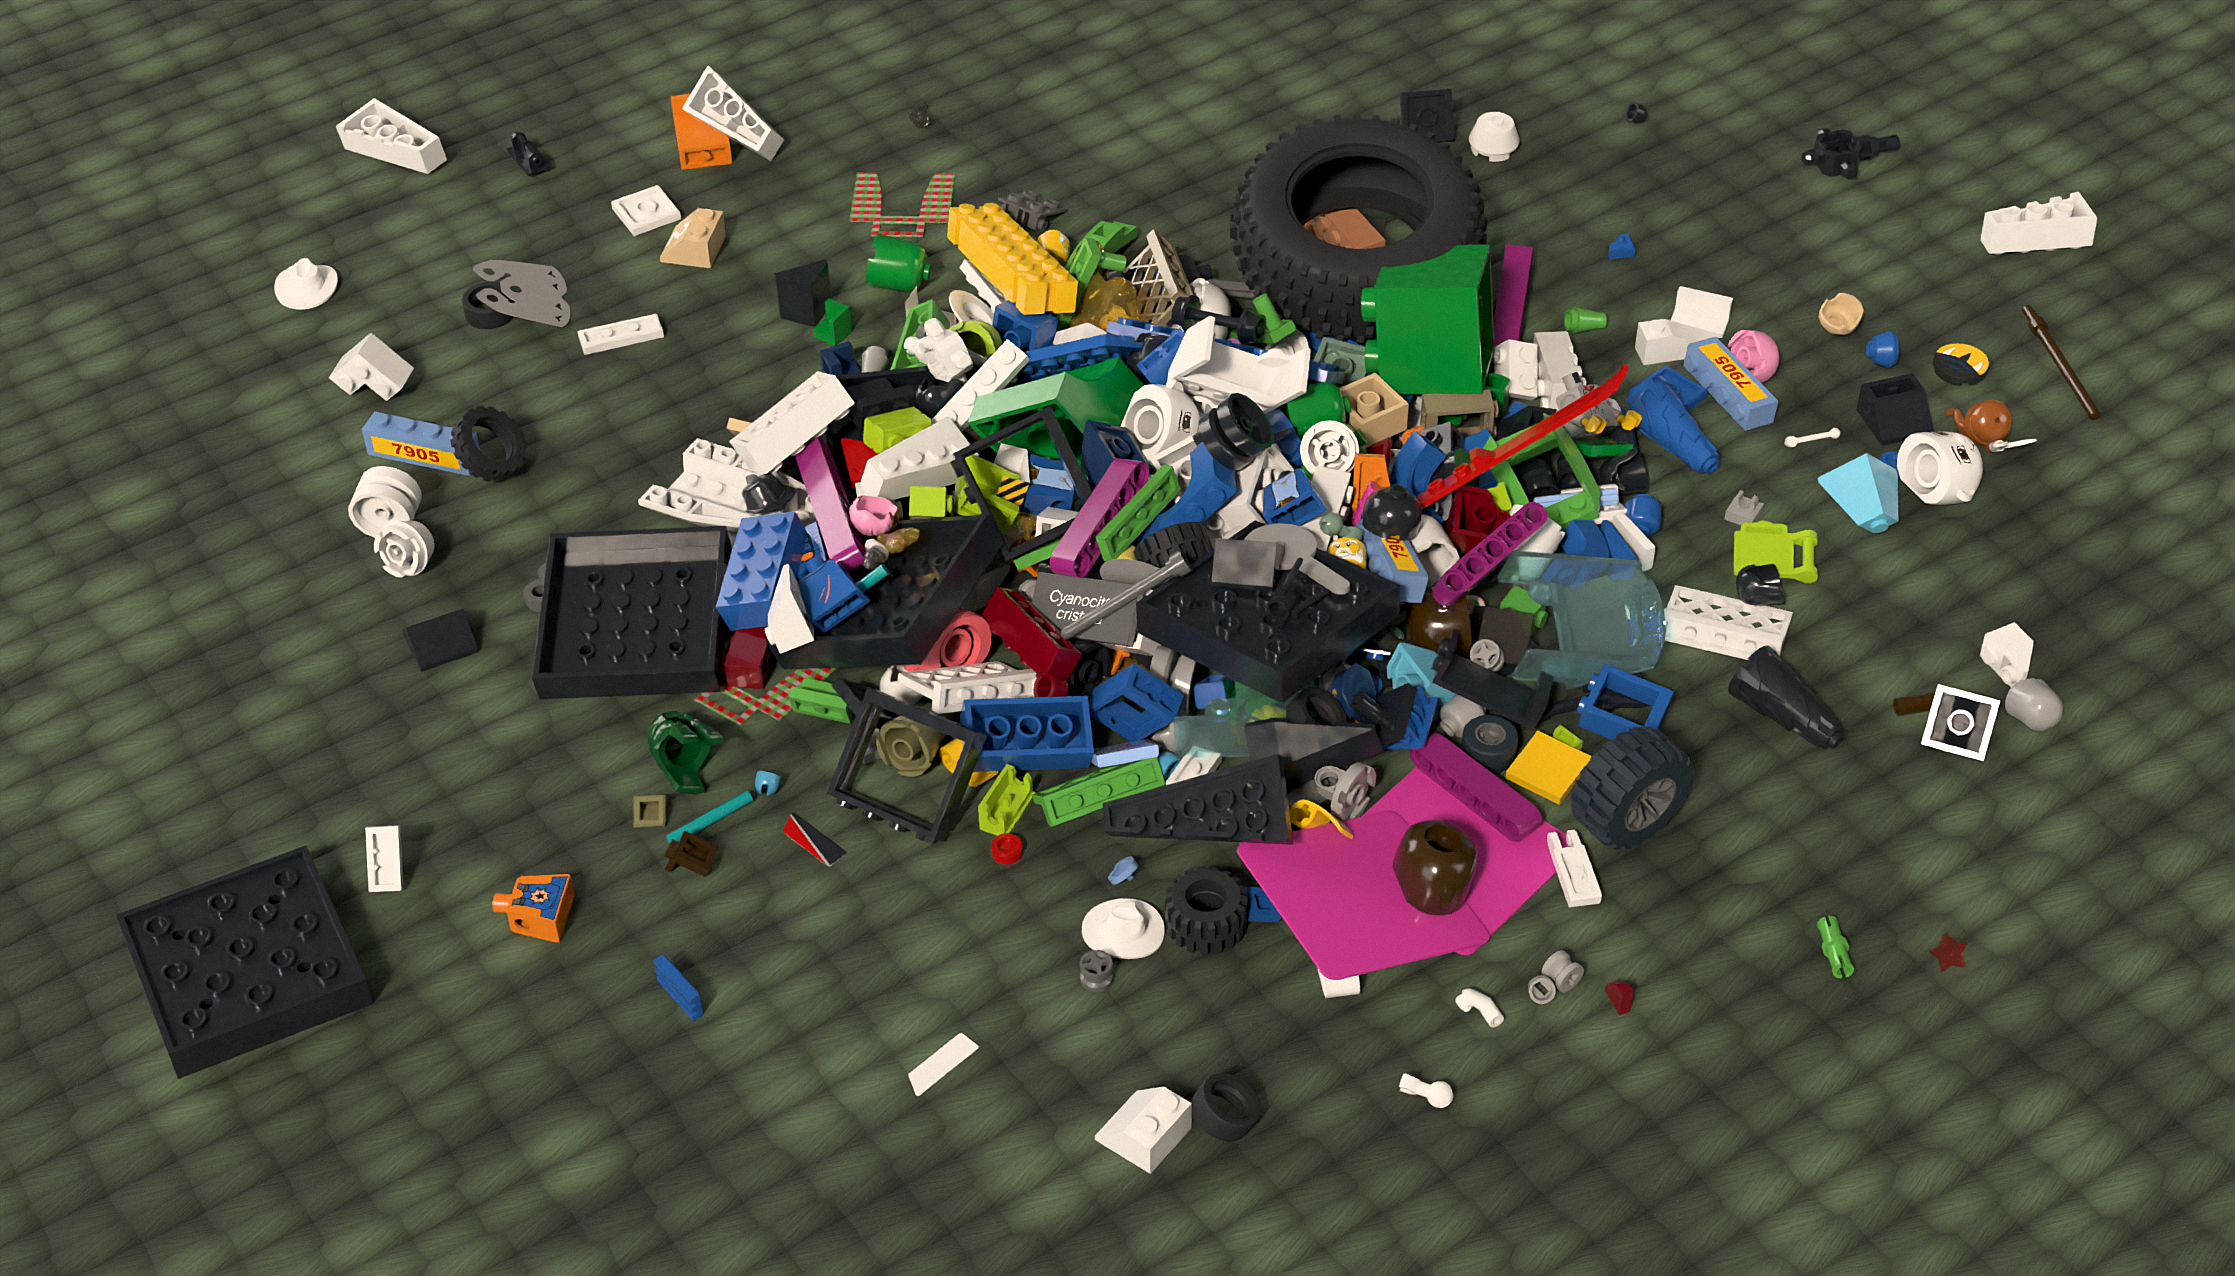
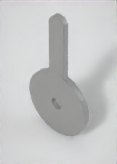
M1284 523L1269 524L1253 530L1245 537L1244 540L1272 542L1285 546V553L1279 570L1292 569L1296 560L1301 557L1303 558V563L1299 568L1300 571L1335 594L1342 595L1350 591L1348 580L1314 559L1317 552V541L1314 535L1305 528Z

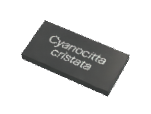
M1039 572L1032 604L1061 632L1064 627L1133 586V584ZM1144 593L1071 638L1133 647L1137 629L1136 603L1144 598Z

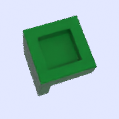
M829 298L825 301L826 318L813 329L815 338L836 346L852 332L850 307Z

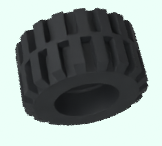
M1184 522L1166 527L1146 537L1135 547L1133 553L1137 561L1162 568L1166 565L1165 562L1169 560V556L1178 550H1181L1190 564H1193L1213 550V546L1203 523Z
M1205 866L1198 867L1196 871L1192 869L1186 870L1184 876L1177 875L1174 878V883L1169 884L1165 896L1166 929H1168V935L1171 939H1176V944L1179 947L1186 946L1187 951L1192 953L1197 950L1201 951V954L1208 955V951H1214L1217 954L1222 952V948L1229 950L1234 947V942H1239L1242 939V933H1245L1247 928V896L1245 886H1241V881L1237 877L1231 878L1230 872L1226 870L1220 872L1217 867L1205 869ZM1199 909H1213V910H1215V911L1202 912V911H1198V910H1199Z

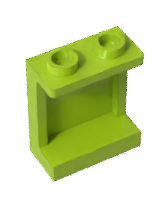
M971 455L965 460L1001 533L1006 534L1019 513V506L996 496L1003 476L1020 480V475L976 455ZM956 476L953 512L962 516L981 514L977 504L971 505L963 489L968 486L963 476L959 478Z

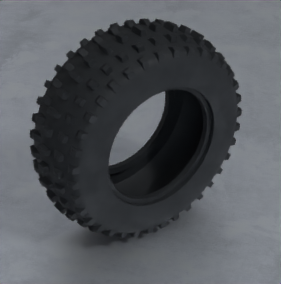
M1353 114V119H1341L1340 115H1334L1333 121L1323 122L1321 118L1315 119L1312 126L1305 127L1303 124L1295 127V133L1288 134L1284 132L1279 136L1278 143H1268L1265 146L1266 153H1258L1254 159L1255 166H1249L1246 170V180L1240 181L1237 189L1239 193L1235 195L1234 206L1236 209H1231L1230 221L1235 222L1230 224V239H1234L1232 241V250L1234 255L1238 256L1236 264L1239 272L1241 271L1244 276L1243 280L1248 289L1254 290L1255 298L1267 293L1277 314L1281 316L1280 320H1292L1298 326V331L1303 334L1307 330L1313 331L1318 339H1322L1323 336L1327 335L1336 337L1338 341L1344 342L1345 338L1356 339L1357 344H1364V339L1375 338L1377 340L1376 321L1364 322L1362 319L1361 296L1363 287L1375 286L1381 267L1403 266L1428 261L1449 252L1456 245H1486L1487 234L1482 233L1487 231L1488 221L1484 215V201L1480 199V187L1476 183L1475 178H1473L1471 169L1468 165H1462L1461 155L1458 152L1451 153L1449 151L1450 145L1445 140L1440 143L1437 142L1434 133L1430 131L1425 134L1419 132L1418 125L1411 123L1406 127L1400 125V120L1392 118L1390 122L1380 120V115H1373L1372 119H1361L1360 114ZM1359 207L1375 209L1393 215L1406 223L1414 232L1398 242L1383 247L1353 249L1327 243L1312 235L1303 225L1314 217L1328 211Z

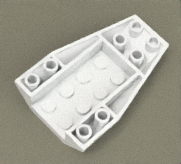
M698 438L683 453L684 472L668 489L653 484L638 500L640 506L702 527L727 526L728 532L736 534L742 518L795 511L804 527L817 522L805 485L778 470L772 474L784 485L795 488L796 492L793 498L779 509L767 514L747 513L745 511L747 506L741 493L747 485L745 477L751 474L760 476L763 473L749 469L736 450Z

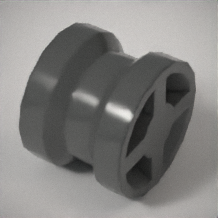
M1091 950L1081 957L1080 981L1082 986L1088 991L1102 992L1111 986L1113 982V963L1108 953L1101 950Z

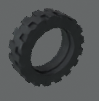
M483 405L470 409L455 423V427L451 431L453 438L450 442L451 447L455 449L454 455L456 459H460L462 462L460 465L465 470L469 469L472 472L471 475L476 478L480 476L483 478V481L487 482L491 480L500 482L504 478H509L524 464L523 461L527 458L528 453L525 451L528 447L527 440L523 438V430L516 426L518 423L513 418L507 417L506 412L502 410L497 411L496 407L493 406L484 408ZM473 427L487 428L500 438L506 449L505 461L492 460L476 447L472 437Z

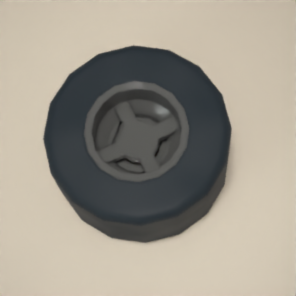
M1482 715L1471 719L1464 726L1461 750L1493 774L1501 773L1510 767L1516 758L1518 733L1512 723L1495 715Z

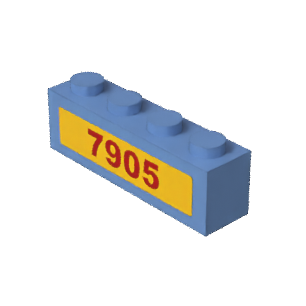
M1716 336L1688 344L1683 366L1695 377L1702 387L1708 390L1718 404L1745 431L1773 423L1778 400Z
M374 411L362 428L368 455L470 476L472 473L469 469L465 470L460 465L462 464L460 459H456L454 455L455 449L451 447L450 442L453 438L451 436L452 427ZM472 432L476 447L480 450L477 433Z
M1360 514L1359 522L1354 527L1363 531L1361 542L1367 549L1366 562L1370 572L1399 584L1400 602L1422 603L1429 576L1408 540L1399 541L1400 535L1390 534V538L1385 539L1372 534L1363 527V519H1361Z

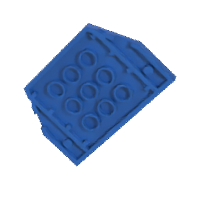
M1103 334L1026 351L1024 353L1030 360L1016 374L1017 381L1013 384L1019 385L1060 374L1063 371H1071L1100 363L1111 358L1119 357L1122 361L1128 363L1127 357L1129 352L1133 350L1141 351L1143 343L1134 342L1133 336Z

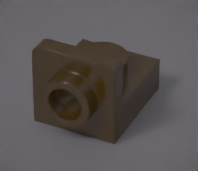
M684 830L678 841L671 840L664 854L665 857L669 858L665 870L671 872L677 863L705 877L719 847Z

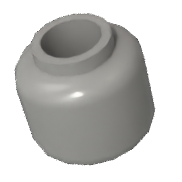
M1456 694L1442 706L1440 710V717L1442 719L1440 725L1449 736L1455 735L1462 738L1464 726L1471 719L1485 715L1486 708Z

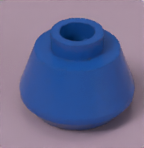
M1886 331L1873 336L1872 340L1867 342L1866 355L1871 358L1872 363L1885 368H1891L1896 364L1899 354V341L1895 333Z

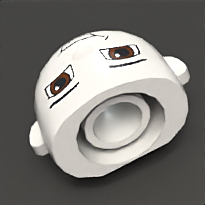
M1171 378L1166 385H1144L1136 391L1121 427H1126L1149 462L1150 457L1198 433L1200 416L1193 400L1184 393L1183 385Z
M1921 432L1911 434L1901 445L1897 456V469L1900 479L1926 504L1947 505L1968 502L1973 498L1982 479L1983 462L1977 446L1963 434L1954 432Z

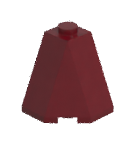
M1462 485L1455 489L1444 530L1454 544L1459 559L1511 517L1506 510L1502 512L1493 502L1494 497L1487 489Z

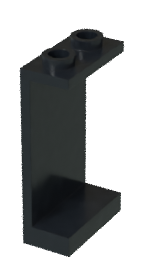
M1453 629L1448 639L1443 637L1436 649L1435 654L1437 656L1431 667L1435 671L1432 683L1534 730L1547 708L1553 676L1542 671L1531 690L1453 653L1459 631Z

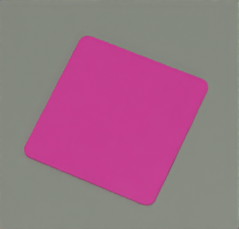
M1416 767L1362 815L1367 816L1391 811L1400 815L1409 827L1421 821L1439 820L1453 824L1463 830L1473 841L1478 853L1477 868L1465 902L1487 929L1490 937L1557 873L1548 847V833L1556 832L1562 848L1569 847L1566 842L1567 834L1544 820L1542 825L1519 842L1509 840ZM1482 945L1456 952L1461 955H1470L1476 952Z
M1385 811L1343 820L1342 822L1354 835L1352 840L1342 834L1334 823L1314 828L1293 831V845L1243 842L1238 846L1237 853L1319 971L1328 979L1341 980L1484 945L1489 941V932L1465 900L1458 911L1441 916L1420 912L1406 902L1393 870V861L1399 843L1409 826L1395 812Z

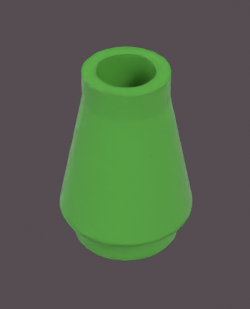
M1579 307L1567 309L1564 315L1565 329L1573 334L1604 329L1607 323V317L1604 312H1595Z

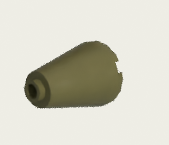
M932 702L920 707L954 721L952 712L938 714L932 711ZM899 716L882 726L880 733L876 737V745L879 755L888 767L892 764L899 769L898 774L915 777L922 775L930 767L947 734L904 716Z

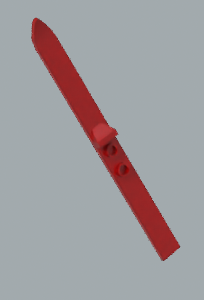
M1623 364L1622 368L1611 379L1496 449L1490 451L1475 447L1470 450L1471 464H1461L1454 469L1451 476L1444 480L1439 478L1428 485L1426 491L1416 496L1421 509H1424L1606 400L1619 388L1627 374L1628 365Z

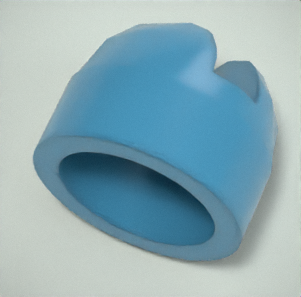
M1169 751L1161 752L1157 757L1163 778L1168 779L1181 762V759Z
M757 771L755 778L757 792L762 794L765 788L768 789L767 796L774 794L780 786L781 777L770 772Z

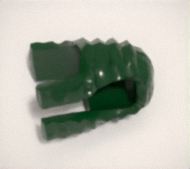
M677 711L662 713L655 718L647 733L649 749L656 760L657 766L664 772L665 777L670 780V785L674 791L685 794L705 792L704 786L699 780L698 771L711 750L712 744L720 746L723 743V735H720L719 731L714 730L712 726L702 723L698 719H693L690 715Z

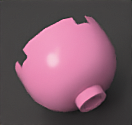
M1741 330L1734 334L1728 344V347H1732L1730 352L1761 383L1769 380L1775 374L1779 364V351L1775 341L1760 331Z

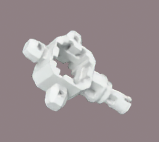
M929 319L924 323L927 336L921 339L914 336L908 337L904 342V349H908L906 350L908 354L916 355L920 362L927 364L930 372L936 379L949 382L951 379H959L965 385L967 383L965 373L973 368V362L963 339L957 332L944 329L938 319Z

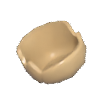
M1838 293L1835 298L1825 300L1819 311L1818 318L1822 327L1833 335H1847L1857 329L1864 309L1862 303L1855 296Z

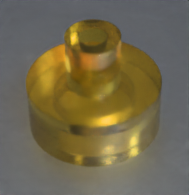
M1019 512L1013 521V526L1024 530L1022 539L1030 540L1032 531H1036L1037 514Z

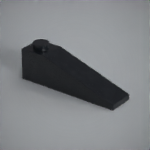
M1270 718L1245 723L1250 761L1279 754L1283 759L1286 789H1291L1314 780L1316 772L1322 767L1334 766L1341 769L1384 752V746L1375 724L1336 722L1333 726L1315 725V720H1305L1304 724L1286 723V718Z

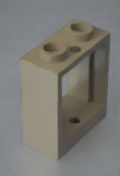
M1490 389L1483 390L1482 394H1422L1420 426L1426 429L1437 426L1438 416L1481 413L1479 427L1457 428L1458 431L1463 435L1464 439L1487 428L1493 438L1496 437L1494 418L1498 417L1497 400H1492Z

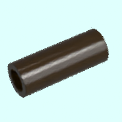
M1936 691L1894 698L1893 708L1895 714L1903 716L1931 711Z

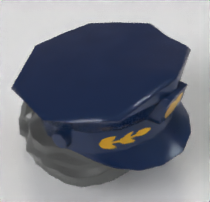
M1344 662L1342 665L1334 666L1324 675L1320 676L1319 687L1329 692L1338 700L1344 709L1346 718H1353L1361 723L1363 715L1353 710L1350 704H1352L1351 701L1354 696L1361 691L1366 693L1371 699L1376 698V690L1370 671L1356 662L1353 665Z

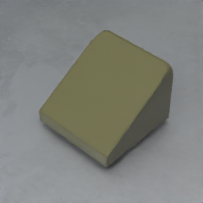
M665 795L634 796V828L666 827L667 797Z

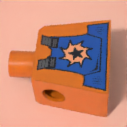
M570 874L521 876L517 878L512 894L495 893L492 904L493 912L507 913L510 930L514 933L560 943L575 896Z

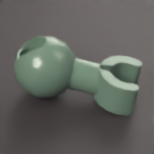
M1331 512L1321 517L1319 524L1324 534L1329 536L1339 535L1341 538L1352 537L1361 541L1363 531L1356 527L1345 526L1339 514Z

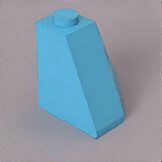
M1866 453L1818 477L1820 485L1858 526L1874 534L1883 532L1890 525L1898 522V473L1895 468Z
M1399 643L1387 665V678L1392 679L1393 689L1406 683L1413 687H1422L1427 698H1438L1432 721L1440 718L1442 706L1456 694L1432 683L1435 671L1431 667L1437 654H1435V651L1407 643Z

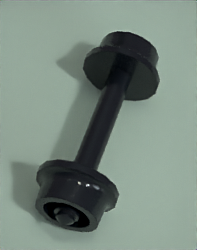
M1196 295L1178 297L1172 308V322L1181 326L1184 331L1196 325L1198 321L1212 316L1215 317V325L1237 329L1240 344L1246 345L1249 342L1259 343L1265 334L1266 317L1256 313L1254 308L1248 307L1244 310L1240 319L1200 310V299Z

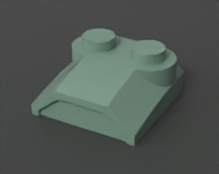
M1323 336L1314 361L1340 366L1339 371L1346 373L1343 384H1333L1341 388L1369 375L1365 369V347ZM1307 379V384L1321 382L1317 380Z

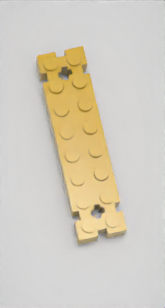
M985 203L984 206H979V209H975V206L971 204H960L959 207H950L947 238L954 245H958V249L1011 303H1016V308L1023 315L1044 314V311H1053L1054 313L1075 312L1078 281L1018 223L1009 217V214L998 204Z

